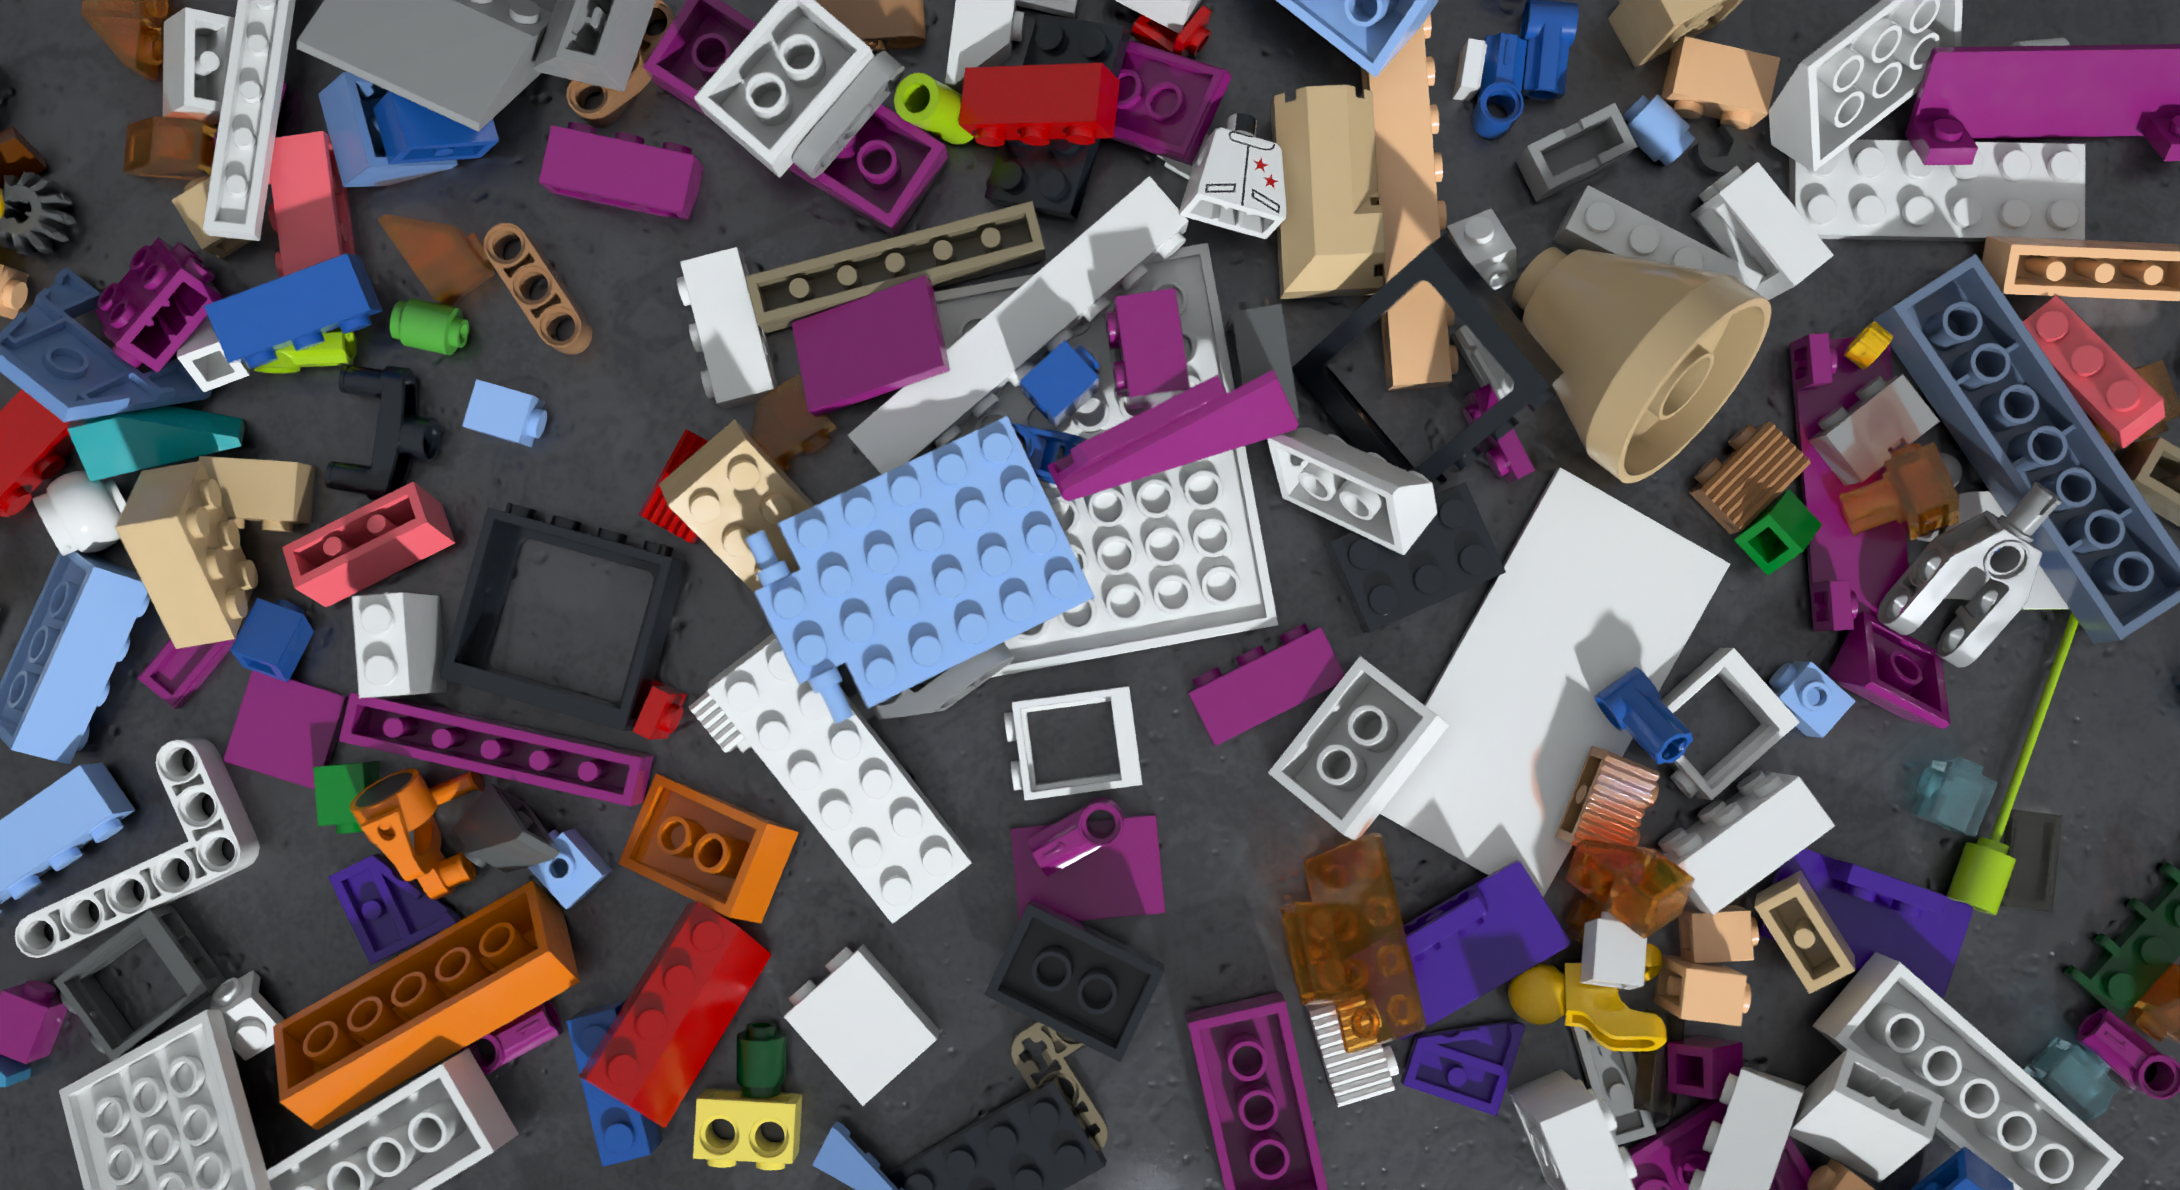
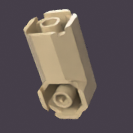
M1327 85L1306 86L1296 89V100L1285 102V93L1275 95L1271 103L1272 142L1278 144L1282 149L1287 211L1286 219L1277 227L1280 299L1374 295L1383 287L1384 276H1374V265L1385 264V235L1382 205H1375L1379 199L1377 186L1373 91L1364 89L1359 98L1356 97L1354 86Z

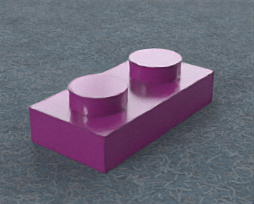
M1490 383L1463 398L1467 404V407L1463 409L1467 423L1470 425L1499 401ZM1514 429L1510 430L1498 441H1495L1491 435L1485 438L1490 450L1486 451L1487 460L1494 473L1498 477L1504 475L1507 483H1511L1535 471Z

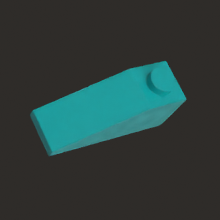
M167 405L70 421L67 430L91 482L242 446L245 425L242 418Z

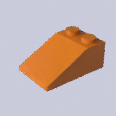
M656 773L618 864L696 902L699 901L706 907L729 918L761 924L799 832L760 814Z

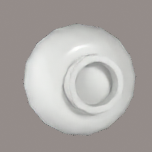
M74 471L55 479L48 486L47 493L32 499L62 556L77 550L81 553L98 552L112 546L120 539L115 526L126 502L113 478L105 482L102 479L90 482L86 471Z

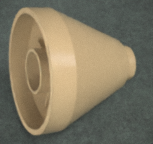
M1550 247L1533 259L1521 274L1512 295L1513 303L1525 311L1522 324L1564 372L1552 385L1587 454L1624 483L1638 482L1658 471L1677 456L1703 430L1724 405L1749 369L1765 338L1771 319L1770 302L1732 275L1586 249L1576 250L1569 255H1566L1557 247Z

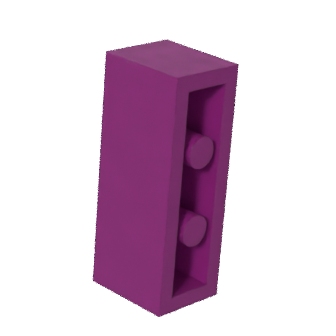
M569 122L567 128L551 125L539 183L550 193L692 223L704 166L695 155H691V148L672 142H664L662 148L644 145L645 140L643 138L624 132H616L615 138L597 135L598 130L596 128L577 122Z
M1303 623L1279 636L1283 643L1282 645L1268 652H1265L1262 645L1257 646L1236 657L1239 664L1238 667L1224 674H1221L1219 668L1216 667L1192 679L1196 688L1186 693L1214 746L1338 685L1345 674L1321 627H1316L1309 631L1306 623Z

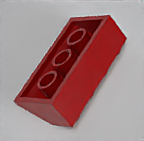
M699 901L688 903L578 1077L661 1127L666 1128L772 954L740 927Z

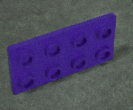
M1805 848L1777 868L1772 885L1801 870L1854 953L1856 970L1860 971L1872 955L1877 952L1903 964L1940 998L1945 996L1973 913L1972 906L1949 899L1948 896ZM1761 918L1758 924L1759 936L1776 941Z
M1514 860L1353 954L1352 963L1373 997L1377 999L1380 1008L1399 1038L1406 1040L1567 948L1570 945V939L1522 862Z

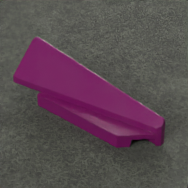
M1274 370L1229 393L1226 392L1219 376L1216 375L1078 444L1070 450L1071 454L1050 463L1047 467L1063 499L1072 501L1293 431L1298 427V422Z

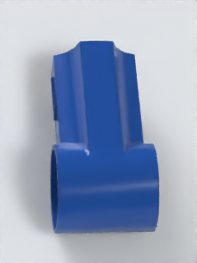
M1553 0L1526 1L1520 32L1521 39L1527 40L1521 94L1529 97V99L1546 101L1549 99H1561L1565 95L1569 48L1574 42L1578 25L1579 8L1577 3Z
M1502 32L1496 35H1486L1483 40L1487 44L1482 80L1480 89L1477 91L1476 104L1471 113V124L1474 130L1481 137L1487 139H1499L1505 136L1517 121L1524 106L1521 90L1527 40L1521 39L1517 34ZM1496 103L1501 105L1505 109L1507 117H1494L1489 113L1487 104Z
M1634 667L1594 695L1597 705L1610 723L1619 731L1626 729L1658 765L1666 762L1671 764L1685 754L1686 748L1693 741L1689 729L1662 702V698L1654 684L1637 667Z

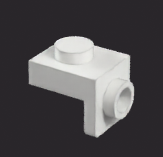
M1492 208L1447 226L1449 239L1493 290L1499 289L1517 278L1516 247Z
M254 970L238 979L231 978L223 982L213 993L210 1010L221 1009L231 1047L245 1061L274 1044L273 1026L285 1020L259 993L260 977Z

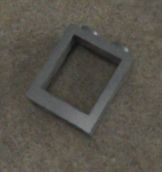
M1265 298L1241 302L1238 304L1239 310L1231 312L1225 327L1235 389L1274 370L1299 425L1301 422L1282 304L1269 306L1268 299Z
M168 904L148 910L53 981L61 991L60 997L65 1007L78 1015L90 1031L89 1038L94 1047L101 1053L106 1054L112 1061L145 1044L214 993L226 981V978L173 905ZM146 938L186 994L140 1028L133 1031L94 975Z

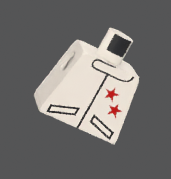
M1244 113L1231 115L1228 118L1227 129L1222 127L1215 128L1201 145L1192 168L1179 215L1266 240L1286 219L1282 149L1276 143L1256 138L1257 120L1253 116Z

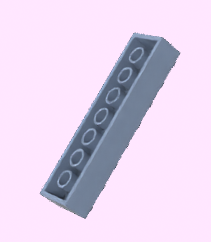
M1976 254L1873 318L1875 322L1894 336L1890 342L1891 347L2006 516L2029 492L2035 482L2052 491L2063 501L2032 534L2035 539L2033 543L2042 551L2039 562L2040 566L2093 644L2122 640L2180 602V550Z

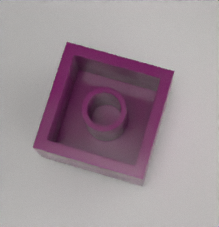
M1175 288L1115 297L1114 311L1106 312L1105 323L1109 349H1119L1120 361L1113 362L1116 397H1126L1127 408L1135 409L1158 405L1190 389Z

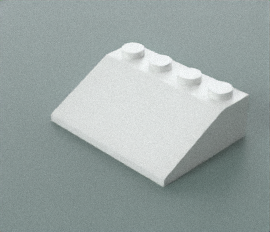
M1881 0L1799 64L1769 109L1771 145L1814 173L1919 91L1933 48L1961 47L1963 0Z

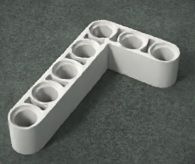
M201 738L174 740L162 746L157 753V772L187 836L188 842L23 918L15 931L16 945L22 953L29 957L40 958L69 950L139 918L150 909L167 905L241 871L254 863L260 848L258 838L221 755L213 743ZM187 749L193 754L195 761L190 773L186 771L182 763L183 754ZM205 794L210 795L214 800L215 808L211 817L207 816L202 808V800ZM225 838L234 845L235 854L231 862L222 853V843ZM181 859L189 866L190 874L186 882L180 878L177 871L178 863ZM136 880L144 888L145 894L142 902L138 901L133 893V885ZM91 901L99 909V919L97 922L93 921L89 915L88 910ZM46 922L51 925L54 931L52 943L48 941L44 933Z

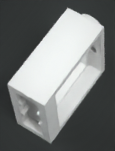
M1759 162L1755 163L1745 172H1742L1738 166H1735L1698 195L1704 203L1691 213L1723 255L1763 275L1756 292L1767 300L1795 287L1834 256Z
M1719 648L1662 698V702L1674 713L1712 678L1718 675L1761 723L1757 729L1704 776H1701L1684 755L1671 764L1667 762L1674 770L1670 778L1689 798L1696 795L1698 798L1713 800L1799 723V720L1735 648Z
M1129 686L1013 701V712L1004 713L1007 741H1017L1019 754L1018 761L1010 762L1014 791L1023 790L1025 801L1142 785ZM1111 701L1120 773L1036 784L1027 712Z

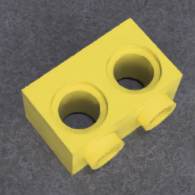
M705 1088L696 1101L693 1158L707 1159L706 1164L708 1166L719 1168L733 1167L737 1161L756 1162V1168L762 1170H781L785 1168L786 1164H793L799 1153L802 1094L781 1093L775 1097L757 1099L743 1096L741 1090ZM725 1119L729 1121L734 1127L735 1137L729 1140L719 1138L713 1131V1120ZM765 1122L779 1124L784 1131V1140L781 1142H770L765 1139L761 1132V1124Z

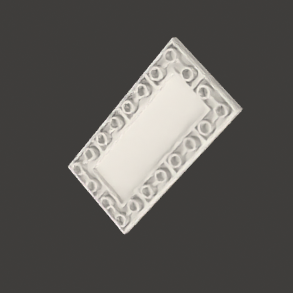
M1557 468L1503 563L1506 572L1496 576L1424 703L1427 708L1449 725L1380 814L1488 876L1514 860L1521 861L1544 897L1573 846L1556 838L1555 835L1591 746L1623 756L1633 739L1626 729L1619 731L1610 723L1597 705L1594 695L1634 667L1643 671L1659 692L1730 563L1568 471Z

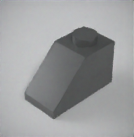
M490 783L453 828L464 845L461 849L463 855L472 863L482 868L490 864L508 873L554 860L560 853V850L530 806Z

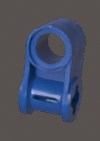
M1011 423L1016 435L1025 443V453L1038 480L1054 485L1056 484L1047 465L1057 461L1061 448L1064 450L1063 457L1071 454V449L1086 441L1083 437L1061 431L1042 430Z

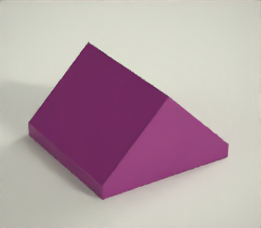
M1862 611L1853 622L1854 629L1849 630L1827 676L1836 684L1905 720L1945 729L1951 723L1942 658L1936 655L1937 650L1909 635L1899 634L1879 622L1876 617Z

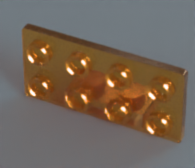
M1369 833L1304 862V869L1312 902H1292L1280 907L1301 1005H1335L1346 1053H1357L1425 1030L1427 1024L1382 835L1380 833Z

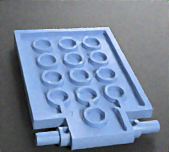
M1008 416L779 522L778 527L799 571L791 574L785 560L779 562L764 530L745 539L761 570L756 574L763 588L754 591V594L798 684L809 681L814 693H821L835 724L854 716L839 685V682L843 681L837 666L843 663L846 664L866 708H870L1095 597Z

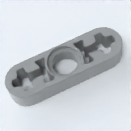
M886 51L878 53L800 143L793 155L792 162L812 179L822 174L895 89L904 75L905 67Z

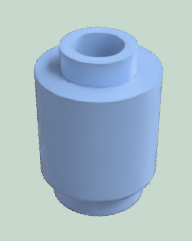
M1658 94L1651 100L1642 95L1622 115L1628 122L1626 125L1636 145L1654 162L1659 159L1666 167L1674 162L1696 139L1688 131L1690 125Z

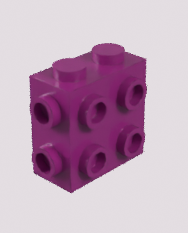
M158 237L151 246H143L133 256L129 265V272L118 284H110L98 299V308L95 310V313L105 327L101 332L115 344L112 350L134 367L138 368L141 363H144L156 372H159L207 316L204 306L219 301L222 298V295L211 282L215 275L201 264L203 259L183 243L177 242L172 247Z

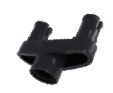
M344 365L339 375V389L342 393L381 399L372 464L369 466L331 461L326 468L325 485L328 489L366 494L368 499L375 501L405 486L413 459L432 461L436 457L441 441V429L438 420L435 418L419 416L418 385L411 369L398 366H386L384 370Z

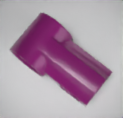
M1109 797L1094 798L1084 807L1030 836L1026 841L1037 864L1048 877L1098 848L1112 845L1118 840L1124 826V813L1121 806L1115 800ZM1101 809L1110 812L1116 822L1114 829L1105 834L1093 831L1088 823V816L1093 811Z
M547 1000L482 1037L491 1041L495 1046L496 1056L494 1060H488L479 1053L478 1042L480 1039L459 1050L458 1054L469 1048L483 1074H490L502 1065L562 1034L564 1031L561 1025V1017L554 1004Z
M2100 1008L2097 1012L2088 1015L2078 1027V1034L2075 1040L2118 1074L2127 1087L2152 1098L2162 1100L2172 1098L2180 1092L2179 1063L2175 1059L2160 1053L2108 1009ZM2155 1062L2157 1074L2154 1080L2146 1084L2144 1072L2148 1065Z

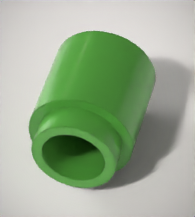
M411 298L408 302L400 300L395 304L390 318V334L392 338L400 340L404 346L453 355L457 348H462L467 341L469 322L467 319H463L462 310L458 307Z

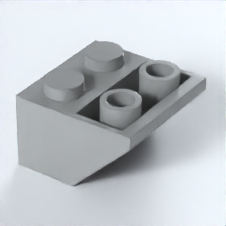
M556 0L533 68L540 73L625 92L656 1Z

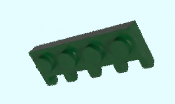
M2165 862L2159 868V872L2169 883L2147 906L2136 898H2132L2126 904V907L2136 918L2114 942L2102 933H2099L2093 940L2104 953L2085 974L2073 965H2070L2064 971V974L2100 1008L2108 1009L2120 1020L2180 956V870L2168 862Z

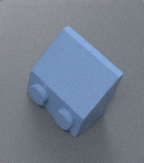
M343 72L318 94L343 187L389 186L448 170L457 166L458 163L457 160L389 164L373 109L388 90L349 72Z

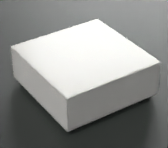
M1468 38L1460 51L1453 99L1469 102L1480 89L1487 48L1485 41Z

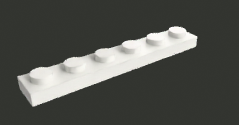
M238 0L203 224V230L209 236L260 241L296 0Z

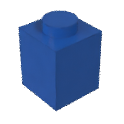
M257 598L230 651L242 667L288 683L314 630L306 619L304 610L299 606L282 599H277L274 604Z

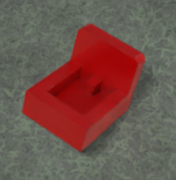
M1203 5L1179 34L1141 15L1133 24L1131 35L1145 45L1187 57L1190 53L1195 57L1210 38L1211 31L1207 29L1212 11Z
M654 679L632 732L649 740L667 739L669 734L675 731L682 718V705L687 694Z

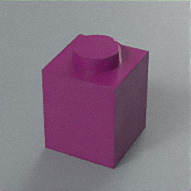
M28 980L24 984L2 990L0 994L1 1055L24 1064L50 1055L68 1011L60 995L55 994L57 989L54 986L41 981Z
M1698 1035L1667 1043L1669 1093L1712 1100L1721 1098L1729 1073L1739 1077L1743 1068V1042Z

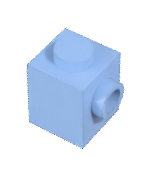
M1795 661L1793 664L1788 662L1780 667L1769 680V684L1772 686L1771 690L1799 720L1796 727L1806 736L1823 738L1855 703L1851 696L1811 661Z
M575 828L564 831L561 834L556 830L551 831L549 836L560 850V853L554 860L528 867L565 909L577 905L613 872L612 868Z

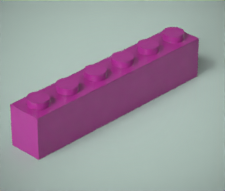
M350 692L339 737L340 742L629 807L643 803L654 757L651 754L397 697L359 698V692Z

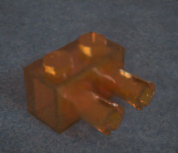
M1934 442L1923 447L1920 443H1913L1897 449L1891 454L1892 459L1884 461L1885 473L1882 474V480L1845 494H1839L1843 506L1842 512L1853 537L1864 531L1896 520L1898 524L1903 523L1911 541L1959 523V496Z

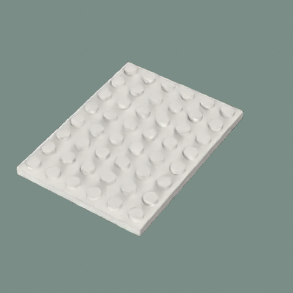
M1208 243L1181 247L1166 259L1159 254L1145 266L1149 273L1141 282L1129 291H1126L1122 286L1108 298L1112 305L1092 323H1089L1084 318L1070 330L1075 337L1068 344L1073 349L1081 344L1100 365L1097 369L1099 371V391L1057 429L1023 395L1021 384L1015 387L1010 382L996 394L1000 401L992 410L980 419H977L973 414L959 426L963 432L959 438L1008 416L1011 423L1042 430L1061 431L1088 440L1154 407L1128 409L1126 397H1116L1113 362L1120 361L1119 349H1109L1105 320L1106 312L1114 311V298L1117 296L1175 288L1190 388L1218 375L1227 393L1235 390ZM1035 274L934 292L946 350ZM1048 350L1033 362L1035 366L1050 354ZM1018 437L1024 451H1026L1024 441ZM1239 447L1072 501L1064 500L1056 485L1039 481L1046 497L1052 500L1050 505L1095 597L1005 641L1004 643L1014 656V659L992 677L1277 626V615L1246 447ZM1062 448L1059 450L1057 460L1063 457L1064 450Z

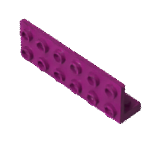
M2180 44L1935 47L1931 50L1905 135L1924 165H1972L1978 150V146L1972 138L2145 136L2164 162L2180 161Z
M1829 333L1808 334L1789 343L1798 450L1802 451L1804 456L1809 458L1811 462L1800 473L1802 500L1808 510L1823 524L1807 545L1814 632L1854 629L1853 622L1862 611L1878 619V608L1882 599L1909 568L1899 445L1893 450L1888 449L1894 458L1865 481L1844 486L1808 441L1822 430L1817 423L1824 416L1840 406L1847 410L1860 400L1855 393L1869 381L1878 376H1881L1884 380L1893 378L1890 343L1869 367L1862 370L1844 356L1848 346L1856 337L1829 339Z

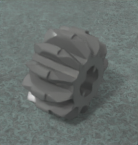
M23 172L21 178L14 175H4V189L2 192L5 211L0 219V246L10 251L16 250L18 254L26 257L35 256L37 251L44 254L54 253V239L61 242L70 241L62 230L64 225L77 223L73 216L64 213L74 202L71 201L69 196L60 193L62 187L49 178L42 179L41 176L33 172Z

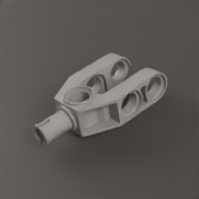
M2035 482L2029 492L2007 517L2004 515L1997 517L1986 510L1938 535L1884 596L1878 608L1877 617L1879 622L1901 635H1908L1914 632L1969 569L1978 567L1990 579L1965 607L1961 605L1955 611L1957 617L1940 636L1936 655L1958 668L1970 665L2027 603L2042 556V551L2033 543L2035 539L2032 534L2063 501L2052 491Z
M1003 642L948 669L925 687L919 683L896 694L893 698L890 697L870 708H866L858 689L857 693L849 699L866 720H869L874 715L881 720L945 711L1013 661L1014 656Z

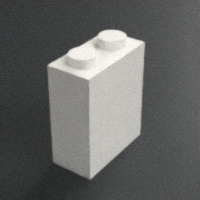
M405 592L352 596L359 698L447 692L446 680L440 679L445 660L440 596Z
M862 944L855 952H852L846 946L825 965L830 974L817 986L809 979L792 994L788 1000L794 1006L787 1012L784 1018L860 1104L864 1106L938 1039L940 1030L868 948Z
M1847 1048L1804 1090L1789 1136L1880 1183L1932 1141L1944 1097Z

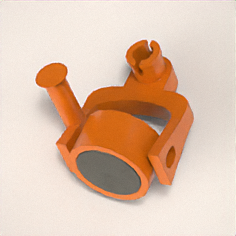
M414 768L403 769L377 780L362 790L351 801L349 809L368 841L380 848L395 865L405 881L409 882L417 878L427 896L432 900L455 892L456 886L475 880L476 869L474 863L468 860L461 851L446 859L440 851L441 831L433 814L440 804L474 790L483 792L485 787L480 773L468 771L429 788L419 770ZM412 830H414V847L408 834Z

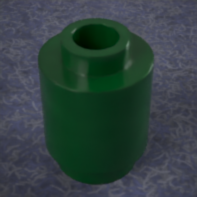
M760 1021L747 1024V1030L737 1034L736 1082L741 1085V1094L745 1097L761 1099L778 1096L781 1094V1084L786 1081V1033L777 1030L776 1024L773 1022Z

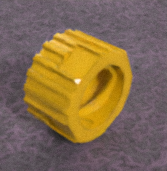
M1873 321L1852 341L1844 356L1864 370L1880 356L1894 336L1877 322Z

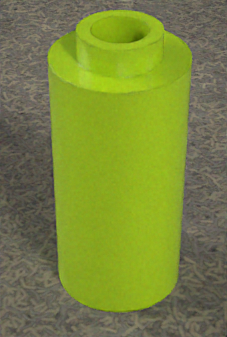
M924 73L908 75L900 82L895 92L894 105L898 115L903 120L951 144H965L974 138L959 125L961 93Z

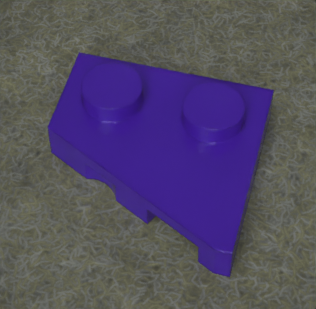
M379 853L328 877L370 965L461 921L459 915L442 901L429 898L422 886L416 881H405L395 865Z
M1513 1020L1417 1034L1414 1037L1400 1082L1404 1086L1497 1116L1526 1026L1522 1022Z

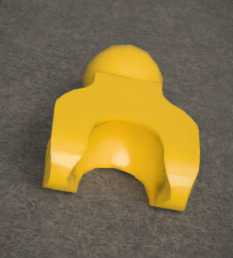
M1648 943L1646 946L1644 981H1650L1656 977L1663 966L1662 952L1655 945ZM1540 962L1512 978L1509 983L1508 998L1510 1005L1515 1013L1525 1022L1542 1026L1554 1023L1564 1016V1026L1583 1028L1589 1032L1597 1043L1610 1051H1653L1659 1049L1667 1041L1666 1027L1662 1019L1656 1014L1630 1009L1621 1001L1618 993L1619 988L1580 983L1581 963H1565L1563 974L1556 967Z

